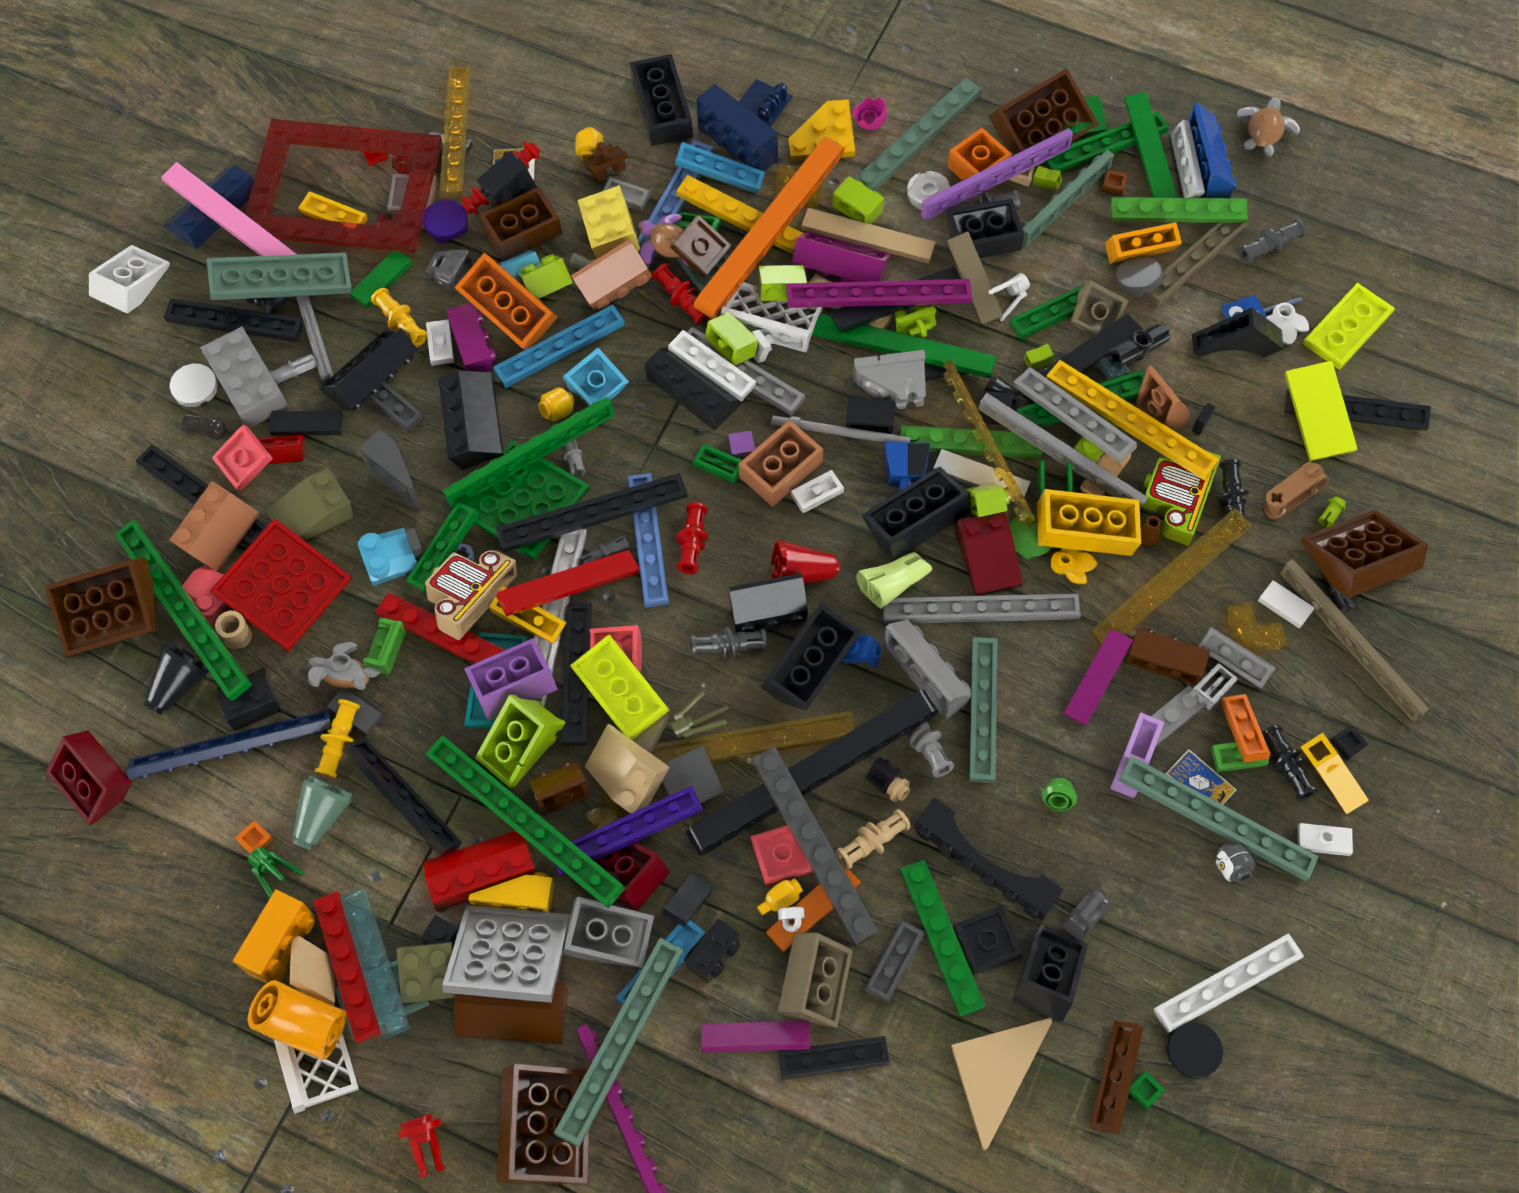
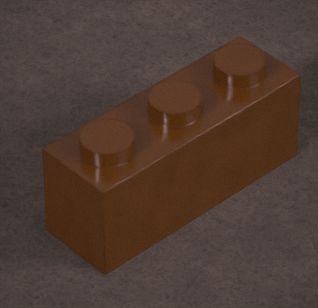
M1137 628L1125 664L1196 686L1204 676L1210 650L1204 649L1199 644L1181 642L1172 636L1164 637L1155 634L1150 629Z

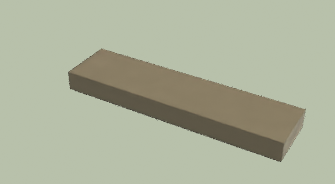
M969 232L947 240L961 278L970 279L971 302L981 326L1003 317L995 294H989V290L992 287Z

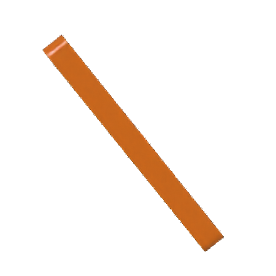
M826 136L821 140L698 295L693 305L695 309L711 319L718 316L723 306L725 307L838 163L845 150L843 146Z

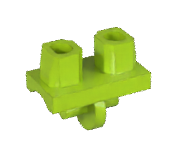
M916 305L914 313L907 314L905 310L895 312L896 332L911 336L917 334L919 338H926V331L936 326L935 307Z

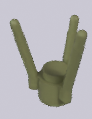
M701 691L680 711L673 714L675 719L670 721L677 737L679 739L685 737L686 739L694 734L726 725L727 721L722 720L696 728V725L727 711L729 707L724 706L695 720L692 719L690 714L685 716L684 714L705 695V692Z

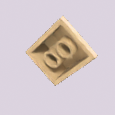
M610 724L606 726L585 765L586 769L610 798L631 814L650 804L670 768Z

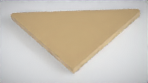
M1051 1018L951 1045L983 1151L988 1149L1052 1023Z

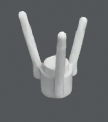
M1019 273L1005 283L989 290V294H993L1006 288L1010 295H1017L1016 299L1004 312L1003 317L999 319L1000 321H1004L1021 299L1027 296L1026 290L1029 289L1030 282L1023 273Z

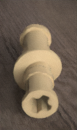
M897 809L891 817L879 822L876 826L868 822L865 827H860L858 829L859 837L852 840L844 848L836 849L835 855L840 864L849 870L852 868L853 863L862 857H866L874 849L879 854L884 853L882 844L893 839L902 830H909L911 827L910 822L905 814Z

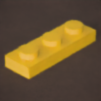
M310 191L298 207L301 214L356 236L368 220L366 213Z

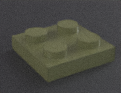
M452 942L397 948L401 1003L455 998L454 993H443L442 988L453 951Z

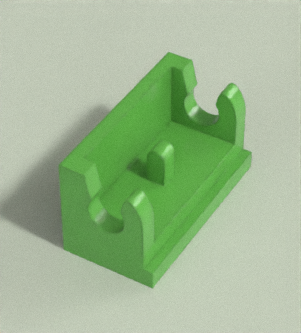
M380 618L378 621V631L368 656L363 660V665L365 667H378L380 673L390 675L406 630L401 621Z

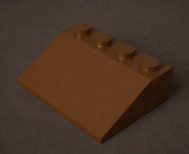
M1067 68L988 116L999 136L1015 154L1064 131L1063 126L1071 127L1078 121L1083 123L1090 121L1092 123L1089 127L1073 135L1072 141L1099 126ZM1066 119L1074 120V122L1069 123Z
M1377 510L1304 536L1301 541L1330 584L1349 598L1423 569L1428 549L1427 543Z
M146 557L130 559L44 586L65 657L155 631L153 579Z
M512 1064L502 1069L497 1183L522 1185L587 1184L589 1130L579 1148L554 1135V1132L588 1070Z

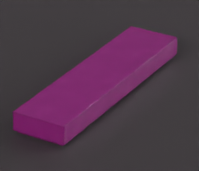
M1112 628L1110 629L1063 715L1086 727L1133 639Z
M810 1021L701 1024L702 1053L810 1049Z

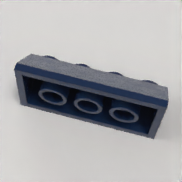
M236 165L226 167L207 184V186L237 209L245 205L258 192L252 176ZM191 202L185 204L164 224L166 229L194 249L201 246L221 227Z

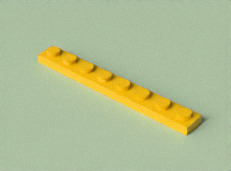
M1059 360L1047 374L1046 379L1077 401L1205 481L1218 464L1219 459L1063 361Z

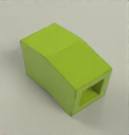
M1038 166L1032 184L1044 189L1058 190L1062 182L1061 173L1059 170Z
M1048 343L1037 349L1027 351L1024 358L1027 367H1031L1034 370L1056 361Z

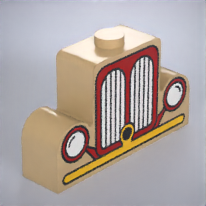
M490 550L484 552L480 556V564H476L457 553H452L440 567H436L432 575L425 582L428 600L436 604L435 615L438 629L460 640L489 608L501 586L507 588L517 577L516 560L498 551Z

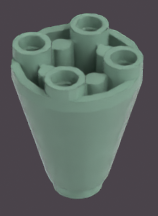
M309 774L308 778L304 779L292 833L294 836L292 843L311 850L313 845H317L350 805L352 794L336 785H332L330 789L328 788V783Z

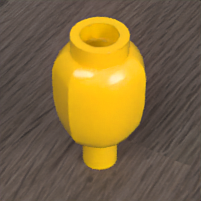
M795 878L791 881H781L768 891L765 901L757 906V910L763 916L770 910L778 911L781 908H788L799 899V894L803 892L800 884Z

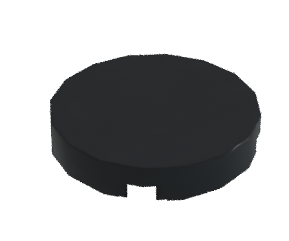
M1196 1022L1185 1023L1177 1028L1169 1038L1167 1046L1169 1061L1183 1076L1193 1079L1205 1078L1215 1072L1222 1062V1042L1216 1032L1207 1025Z

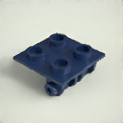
M756 79L739 103L771 127L793 96L787 94V86L784 83L772 87Z

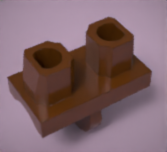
M602 142L596 144L597 151L592 153L593 157L583 162L585 168L592 173L593 177L598 182H601L608 177L606 169L612 167L615 173L625 170V160L628 159V155L618 145L614 147L612 144L605 146Z

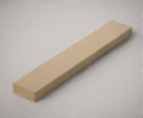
M811 208L807 209L801 225V230L927 264L930 263L936 245L935 241Z

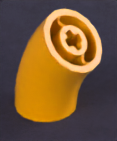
M274 980L265 984L252 1001L248 1013V1024L254 1031L321 1060H326L335 1049L341 1037L347 1013L343 1009Z

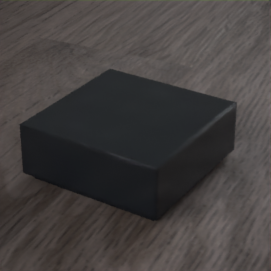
M1210 403L1205 405L1192 429L1194 433L1198 435L1202 433L1212 417L1215 406Z
M1352 725L1330 740L1346 760H1349L1368 745Z

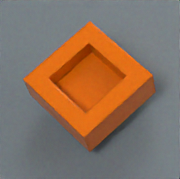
M255 820L235 838L250 854L258 847L266 848L274 840Z

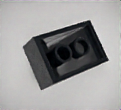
M1038 924L1017 981L1012 1001L1063 1022L1074 1001L1088 944Z

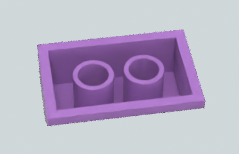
M534 638L464 668L488 721L498 717L509 695H516L521 699L536 700L558 690L551 670Z

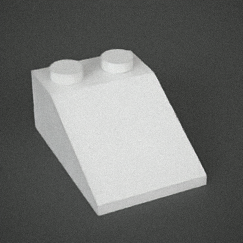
M131 245L89 273V296L128 314L142 304L168 269L170 262Z

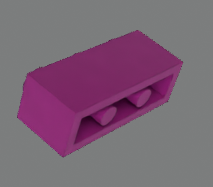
M472 303L446 310L465 370L473 372H489L494 370L492 361L496 360L493 347L487 346L486 342H489L490 339L486 328L481 329L480 324L484 322L480 310L475 311Z

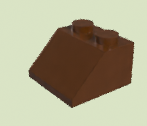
M577 762L573 764L565 763L559 766L558 770L549 774L547 772L540 773L534 777V780L529 781L542 816L590 798L585 777Z

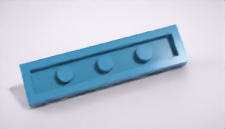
M684 142L681 143L675 161L677 166L758 194L765 174L764 171Z
M691 920L685 927L678 924L665 939L669 943L683 949V954L671 976L706 935V932ZM642 969L637 972L616 997V1000L621 1005L625 1003Z

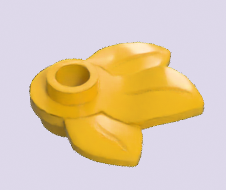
M1061 548V551L1054 553L1051 557L1052 570L1060 575L1065 574L1069 581L1075 584H1086L1087 577L1085 573L1097 566L1096 559L1091 554L1082 552V550Z

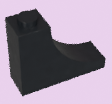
M1253 308L1192 334L1193 352L1198 357L1214 352L1238 350L1252 352L1265 358L1284 349L1282 329Z

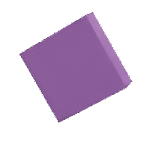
M752 431L728 434L732 456L736 458L745 457L755 450Z

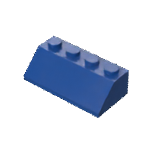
M1194 103L1189 122L1205 190L1202 198H1230L1233 190L1236 189V179L1231 175V161L1226 157V143L1221 138V125L1217 124L1213 113L1199 103Z

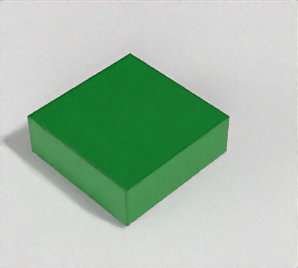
M1145 1070L1130 1085L1129 1095L1146 1111L1166 1090Z

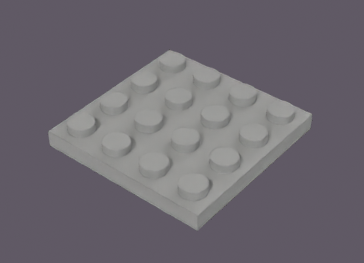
M466 905L442 984L443 993L552 1003L570 914Z

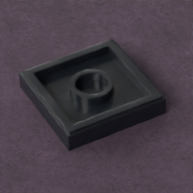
M1002 906L952 926L973 976L1023 956Z

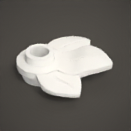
M1289 303L1277 305L1273 309L1272 314L1266 317L1282 329L1283 343L1286 345H1291L1295 341L1297 332L1309 331V324L1306 318L1297 314L1295 308Z

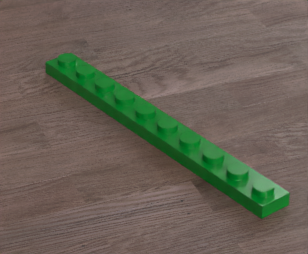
M134 519L131 520L115 534L116 538L131 559L146 557L153 579L154 593L227 698L234 701L252 686V683L142 527Z
M442 735L428 750L426 755L605 907L609 908L625 890V887L446 737Z

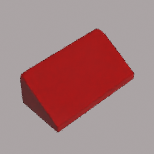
M302 434L258 438L273 458L268 464L304 460V435Z

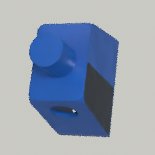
M885 442L884 460L889 486L900 487V490L925 476L930 443Z

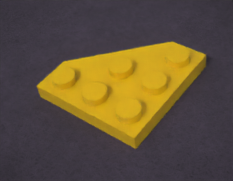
M849 99L827 101L788 138L790 161L806 160L825 136L845 148L841 158L855 157Z

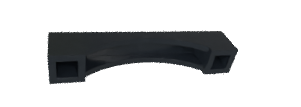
M934 797L916 820L914 827L917 830L916 833L925 841L931 840L938 845L939 851L948 857L952 855L959 860L960 866L965 870L977 873L981 876L980 879L984 884L991 888L995 886L1003 892V897L1009 902H1017L1024 907V912L1027 915L1043 921L1060 898L1064 889L1043 874L1039 878L1022 876L1007 871L987 860L968 843L959 831L954 821L955 811Z

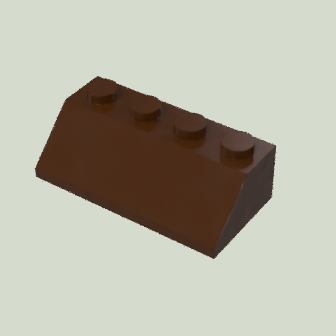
M556 983L552 1003L455 994V1037L563 1044L569 990L565 983Z

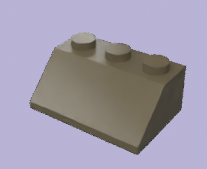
M818 933L794 934L778 1012L798 1021H810L812 1024L837 1028L853 950Z

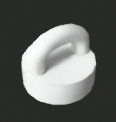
M789 907L778 910V920H782L783 927L787 932H795L801 927V919L805 918L803 907ZM794 919L795 924L793 926H790L789 920Z

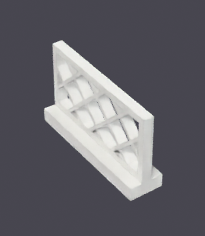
M743 282L726 307L723 306L720 316L730 312L750 332L760 330L764 336L771 334L776 341L773 344L806 353L819 314L822 313L823 307L789 308L784 310L781 304L787 303V301H771L763 304L760 301L757 286ZM739 291H747L751 295L741 298ZM755 300L758 306L749 309L745 303ZM741 305L744 311H738L731 308ZM776 306L780 312L770 315L767 309ZM812 309L816 312L806 316L803 310ZM762 311L765 317H759L753 314ZM798 312L801 318L792 321L788 315ZM784 317L787 323L784 324L774 320ZM805 323L808 327V330L798 328L796 326Z
M343 1033L339 1043L336 1045V1048L341 1049L343 1054L338 1064L327 1059L321 1060L302 1051L296 1057L295 1048L274 1040L294 1114L305 1111V1108L359 1090ZM304 1054L317 1060L311 1073L299 1068L298 1064ZM343 1061H345L347 1069L341 1067ZM321 1062L334 1068L327 1082L314 1076ZM339 1070L349 1075L351 1085L338 1088L331 1083ZM302 1075L307 1077L305 1083H303ZM311 1079L325 1086L319 1096L308 1099L306 1088ZM328 1088L334 1090V1091H331V1092L326 1093L327 1090H328Z

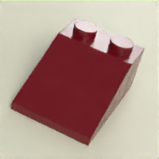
M1005 511L957 521L955 535L975 596L1023 585L1013 536Z
M637 842L595 861L625 887V890L619 895L617 900L634 911L639 910L670 874L658 854Z

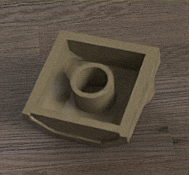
M1088 280L1085 286L1078 292V302L1070 323L1093 337L1122 317L1129 300Z

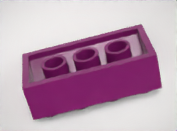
M806 231L797 238L792 264L803 265L804 271H810V269L819 271L818 274L822 276H839L843 282L883 281L892 254Z

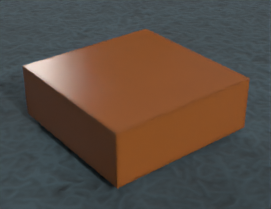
M1107 170L1101 192L1123 196L1128 174Z

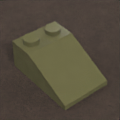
M329 468L306 477L265 510L271 522L274 518L304 541L353 518L351 503Z

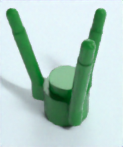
M258 847L249 855L248 862L253 866L251 872L258 878L269 898H271L273 892L262 873L267 874L271 872L280 881L285 880V877L275 868V861L300 876L303 875L302 870L280 858L274 851L268 852L264 847Z

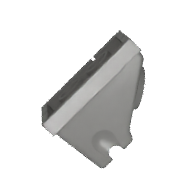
M924 350L880 355V360H878V356L855 358L853 365L854 382L869 395L877 399L885 398L895 401V405L900 410L907 409L906 405L909 402L914 403L915 407H922L924 405V397L926 396Z

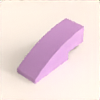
M1140 712L1110 789L1135 798L1138 791L1118 780L1131 756L1149 765L1164 725L1163 721Z

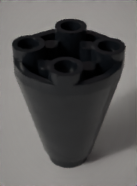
M167 642L161 651L144 705L162 715L164 710L168 711L208 674L209 670L202 661L198 660L197 662L192 653L183 648L181 650L171 642Z

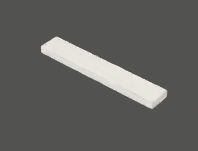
M1288 933L1157 1006L1153 1011L1168 1034L1297 962L1304 955Z

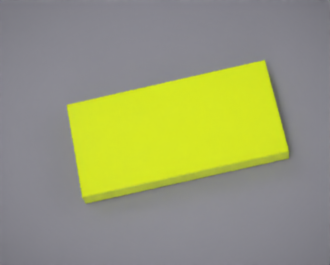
M1356 283L1304 339L1302 344L1327 362L1332 361L1333 365L1341 370L1393 313L1395 308L1359 283Z
M1328 361L1286 371L1284 373L1309 462L1357 451V445L1333 362Z
M610 635L606 636L570 665L620 731L631 740L635 739L670 711Z

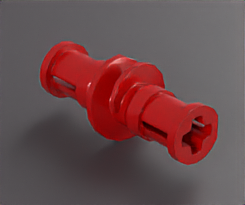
M666 263L659 266L653 272L652 278L655 281L658 280L665 291L672 295L670 304L673 307L681 306L694 319V323L697 326L709 318L693 307L697 298L694 295L696 290L694 288L688 290L691 284L689 281L682 284V281L669 270V266Z
M692 502L687 505V521L685 522L684 529L677 534V542L681 545V559L677 564V570L687 575L698 572V556L700 551L704 550L706 546L704 542L708 540V534L703 531L704 516L707 514L708 509L704 504Z

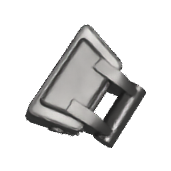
M468 250L436 251L424 274L427 277H432L439 286L449 293L456 294L457 290L454 287L466 275L472 265Z
M1096 890L1089 891L1061 926L1074 938L1081 941L1107 912L1110 904L1102 893Z

